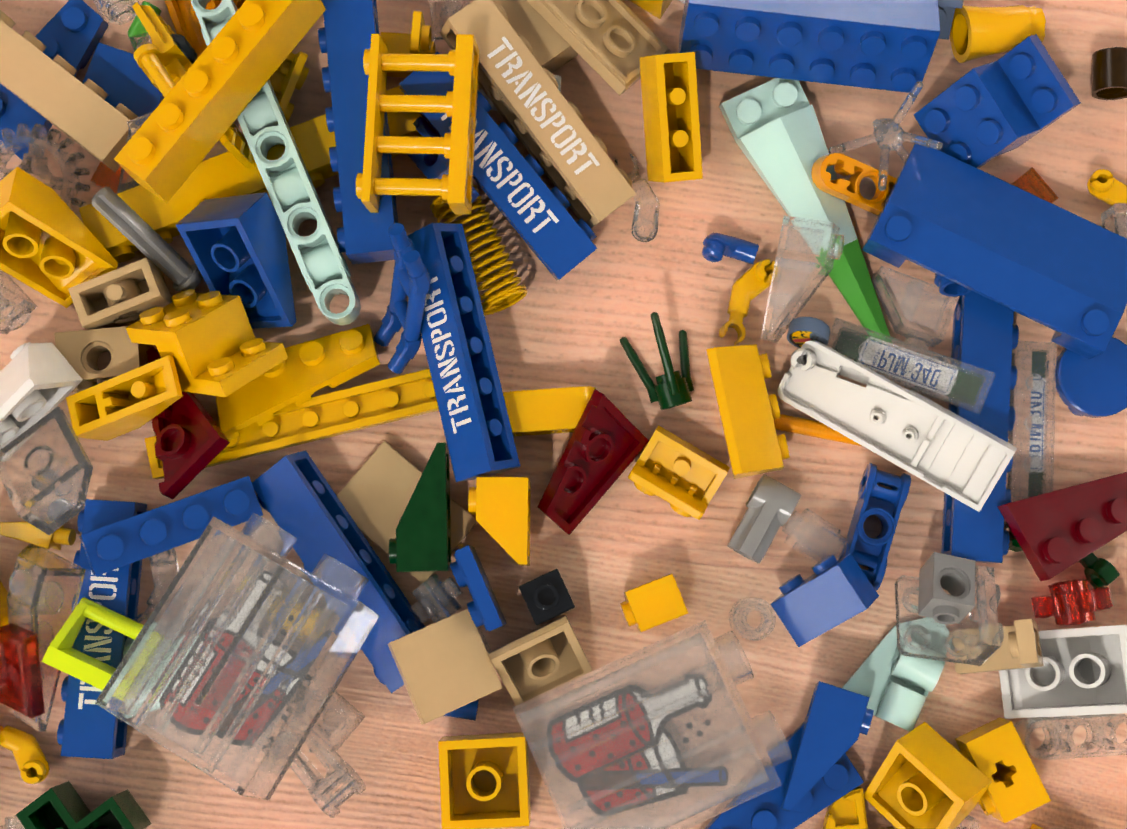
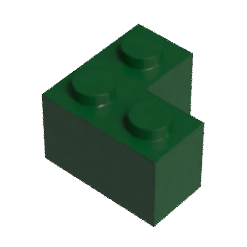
M69 781L50 788L16 814L25 829H146L152 824L128 789L112 796L90 812Z

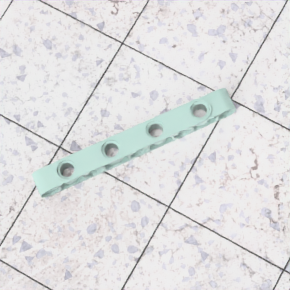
M191 0L207 46L238 10L233 0H222L217 8L211 10L205 9L210 0ZM268 80L237 119L296 261L310 291L313 293L318 308L334 324L347 325L355 321L359 316L361 309L360 300L351 281V274L344 256L340 253L336 237L270 80ZM275 145L285 146V152L282 157L277 160L267 159V153L270 148ZM308 219L317 221V228L313 234L305 237L298 235V228L303 221ZM340 294L349 296V306L345 311L337 314L330 312L329 306L333 297Z

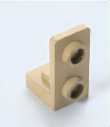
M1032 618L1014 620V625L954 631L951 633L955 671L958 674L1044 666L1038 624Z

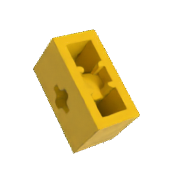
M999 717L955 738L960 749L959 752L992 781L978 802L987 816L992 815V817L1001 822L1007 823L1051 801L1012 721ZM995 763L1002 764L1005 767L999 771L1002 778L1000 780L992 777L997 772Z

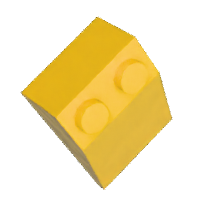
M16 167L0 181V270L68 308L73 304L68 288L117 269L118 262L52 188L19 167Z

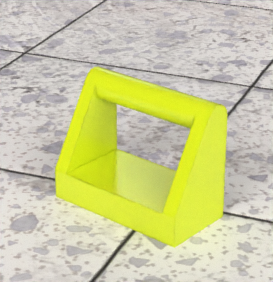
M83 597L50 643L41 662L119 699L133 696L160 640L161 633ZM86 617L142 643L124 672L72 648Z

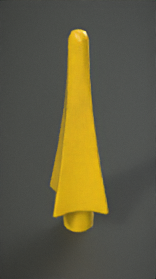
M54 520L0 522V535L48 550L50 548L61 550V544L72 546L76 540L75 529L64 528L65 522H54Z

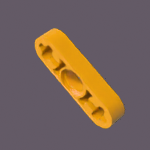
M833 153L818 158L813 164L811 171L812 180L817 188L878 216L886 202L884 200L889 196L897 180L893 176L841 153ZM835 165L834 171L844 177L852 176L848 181L841 178L830 181L831 174L826 171V168ZM864 177L872 179L876 186L875 195L870 200L865 199L859 190L860 182Z

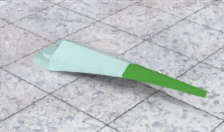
M774 78L721 103L719 108L736 144L799 230L869 337L893 345L844 200L817 188L812 180L811 171L813 164L818 158L829 155L813 105H810L799 80ZM833 165L828 166L826 171L831 174L830 181L837 179Z

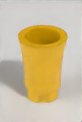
M963 5L962 8H956L950 31L953 55L959 63H964L984 56L1009 52L1031 35L1037 34L1040 41L1043 42L1046 23L1042 8H1036V6L1025 7L1024 5L1006 7Z

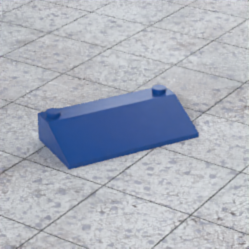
M918 140L915 142L862 248V251L898 268L907 259L1055 330L1051 339L1052 342L1087 359L1105 352L1127 304L1126 238Z

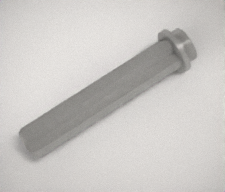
M110 187L100 189L93 196L92 206L174 282L173 288L176 291L195 289L199 285L203 277L199 273L197 265H190Z

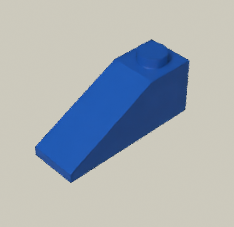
M820 681L815 685L780 809L791 811L858 740L859 734L867 735L874 710L867 708L870 697Z

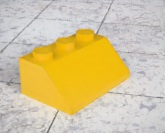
M757 344L706 349L734 479L782 470L784 468L782 460L788 459L790 456L785 434H776L773 419L781 418L776 394L768 395L764 379L772 378L767 353L759 355Z

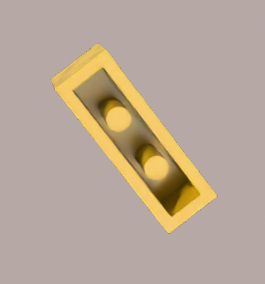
M695 52L639 57L648 181L666 183L703 179Z

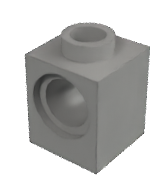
M934 552L920 569L918 615L933 618L935 622L940 624H959L975 607L976 561ZM942 588L946 589L951 596L945 593Z

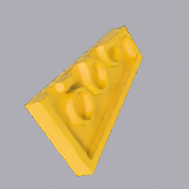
M370 324L286 347L285 351L288 359L227 397L216 396L220 430L231 441L240 436L239 430L255 422L260 426L274 419L272 413L294 402L297 407L311 400V396L319 389L327 385L335 388L380 365L374 334Z

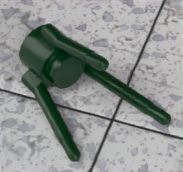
M657 312L651 313V321L665 372L664 375L656 377V386L628 339L621 337L620 343L645 385L651 403L658 401L660 409L665 410L691 402L690 392L694 391V387L690 377L686 331H679L680 375L679 371H674L659 315Z

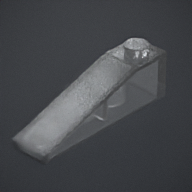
M29 544L17 555L14 571L9 579L7 595L14 716L38 732H42L47 729L61 671L41 661L50 643L78 604L86 569L45 548Z

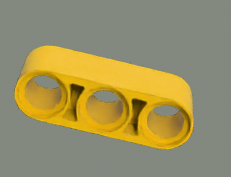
M581 386L503 392L513 437L573 433L596 388Z

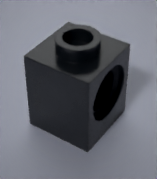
M558 569L519 586L536 626L575 608Z

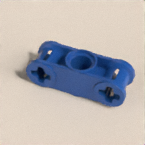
M869 463L860 483L857 504L838 560L851 553L858 564L868 567V570L862 569V571L877 591L886 571L888 553L901 509L909 493L911 476L905 473L897 476L878 470L876 464ZM877 484H881V485L890 487L892 490L887 489V488H884V487H880V486H878ZM870 515L877 516L882 524V530L876 538L868 537L863 529L864 521Z

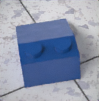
M267 192L205 199L176 224L210 292L220 291L222 295L240 296L252 329L292 327L296 323L285 232Z

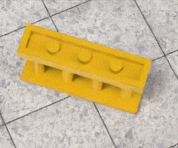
M371 34L370 49H365L363 56L364 72L366 75H369L363 173H358L356 176L357 198L361 199V202L370 213H379L380 195L442 196V200L447 201L454 214L471 215L480 51L474 35L456 34V49L449 50L448 54H388V48L381 35ZM387 71L449 72L450 76H454L453 91H447L446 95H386ZM385 112L446 113L447 117H452L451 133H445L444 137L383 136ZM382 153L444 154L445 159H450L449 174H443L442 179L381 178Z

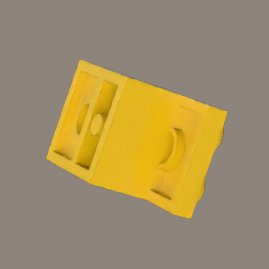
M194 289L181 291L171 297L172 302L164 307H154L142 312L139 315V321L126 327L132 343L156 345L161 358L167 355L174 357L182 392L227 397L288 359L283 343L265 342L262 338H255L240 296L222 295L220 291L196 293Z

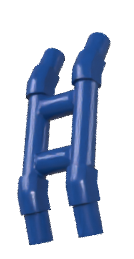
M395 223L387 230L395 251L390 302L387 306V312L382 319V325L374 336V340L377 344L386 347L395 333L399 332L401 327H403L404 331L401 333V340L396 347V352L388 363V368L392 372L401 374L410 359L415 357L421 345L422 336L420 332L426 294L430 289L431 278L427 266L423 264L419 252L415 250L412 240L407 236L404 225Z

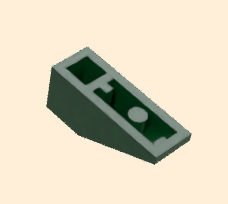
M446 443L436 444L396 528V538L389 540L390 564H396V572L452 571L450 567L449 450Z

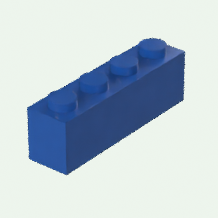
M249 476L81 534L79 538L93 576H98L263 516L251 479Z

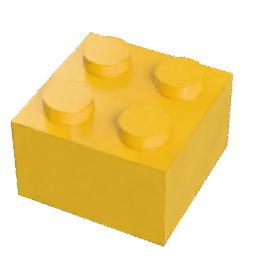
M527 732L443 736L438 741L442 829H481L530 825Z

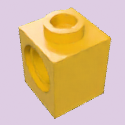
M668 574L624 592L627 601L620 603L628 626L637 624L640 632L688 614L673 574Z

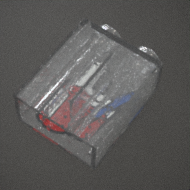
M252 513L240 532L213 516L95 701V704L239 795L270 800L380 616L357 600L369 580L342 562L324 553L311 573L286 559L297 538L272 522Z
M705 620L512 707L564 829H689L781 786L782 783L774 767L792 759L788 743L772 712L767 710L751 718L736 686L754 678V675L736 635L731 630L713 638Z

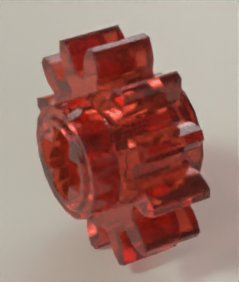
M1088 579L1052 583L1048 585L1050 594L1031 598L1035 618L1054 616L1056 625L1065 626L1096 620L1095 611L1113 607L1109 587L1089 589Z

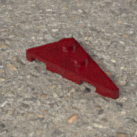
M153 346L146 351L148 355L146 364L161 358L158 350ZM182 392L183 397L152 419L153 431L156 434L155 454L156 458L162 460L164 482L159 483V491L162 495L172 500L230 443L195 395L190 392Z

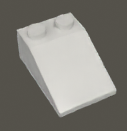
M1127 625L1039 631L1044 666L999 671L1005 719L1127 713Z

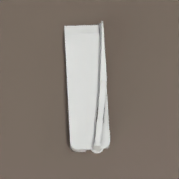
M816 340L806 341L800 349L793 352L790 359L791 367L784 374L777 389L780 399L978 512L982 509L1017 450L1012 444L913 390L899 386ZM838 375H841V376L847 377V378H849V379L855 380V381H857V382L863 383V384L866 385V387L861 386V385L856 384V383H853V382H850V381H848V380L842 379V378L837 377V376H838Z

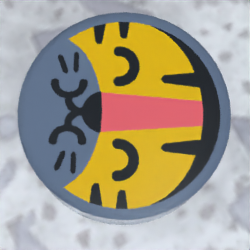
M798 317L789 324L787 340L798 348H801L809 340H816L828 345L830 328L820 319Z

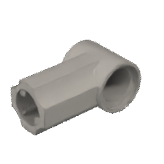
M763 474L746 504L748 509L727 546L742 556L760 563L779 527H783L792 515L801 494Z

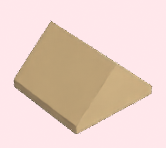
M567 616L561 617L488 654L519 711L594 675Z

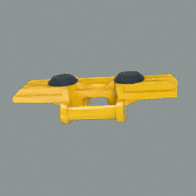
M136 2L132 5V8L150 35L152 44L147 43L138 47L134 52V59L151 83L165 98L196 61L198 55L185 37L175 34L173 29L165 23L161 16L157 15L151 6L140 5ZM233 122L219 141L249 169L253 166L251 162L253 155L246 139Z

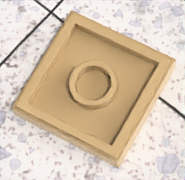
M468 609L388 643L421 725L502 689V685Z

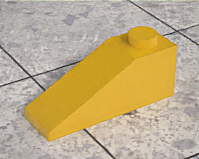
M167 355L66 397L74 437L108 441L142 427L183 397L174 357Z

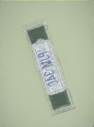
M839 318L835 319L830 331L828 347L899 386L981 414L996 377L994 372Z
M1018 341L1016 349H1012V365L1016 366L1017 381L1015 388L1010 390V406H1013L1015 409V423L1012 431H1009V443L1016 447L1017 450L1013 455L1012 469L1008 472L1007 489L1011 491V502L1053 491L1056 343Z

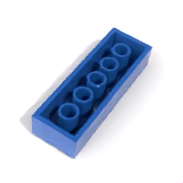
M685 0L678 53L695 52L696 69L918 94L941 32L938 0Z

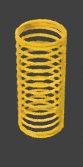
M473 184V187H474V188L476 189V191L479 193V189H477V185H474V184ZM438 196L430 205L433 217L438 218L437 223H441V219L449 218L444 223L465 224L475 218L486 215L478 222L463 228L466 234L477 227L489 224L485 228L465 236L467 243L479 236L493 232L487 237L469 244V253L486 243L497 240L481 250L470 253L474 274L480 273L475 277L476 283L485 281L478 286V291L489 289L480 296V300L488 298L481 303L484 315L500 312L522 300L527 295L528 290H525L526 286L524 285L517 286L522 278L514 277L517 274V269H510L514 261H506L510 253H502L506 245L499 244L502 237L495 236L498 229L491 228L494 224L493 220H487L490 213L484 211L486 204L480 203L482 196H478L476 198L478 200L471 206V210L482 207L480 210L455 222L451 221L462 214H447L452 212L449 205L443 206L447 201H443L442 196ZM499 249V250L496 251L495 253H493V254H491V255H489V256H487V257H485V258H482V259H480V260L474 261V260H476L477 258L483 256L484 254H486V253H488V252H491V251H493V250ZM500 257H503V258L500 259L499 261H497V262H495V263H493V264H491V265H489V266H486V267H483V268L479 269V268L482 267L483 265H485V264H487V263H489V262H491V261H493V260H495V259H498V258H500ZM507 265L506 267L502 268L501 270H499V271H497V272H495V273H493V274H490V275L485 276L486 274H488V273L494 271L495 269H498V268H500V267H502V266ZM507 274H510V275L506 276L505 278H503V279H501V280H499V281H497V282L491 283L492 281H494V280H496V279H498V278H500V277H502V276H505V275H507ZM509 283H512V284H510L509 286H507V287H505V288H503V289H500V290H498V291H495V290H497V289H499V288H501V287H503V286H505V285H507V284H509Z

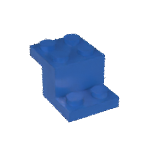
M1037 34L1028 36L999 60L970 70L916 112L914 117L935 149L979 169L994 157L1018 148L1081 102Z

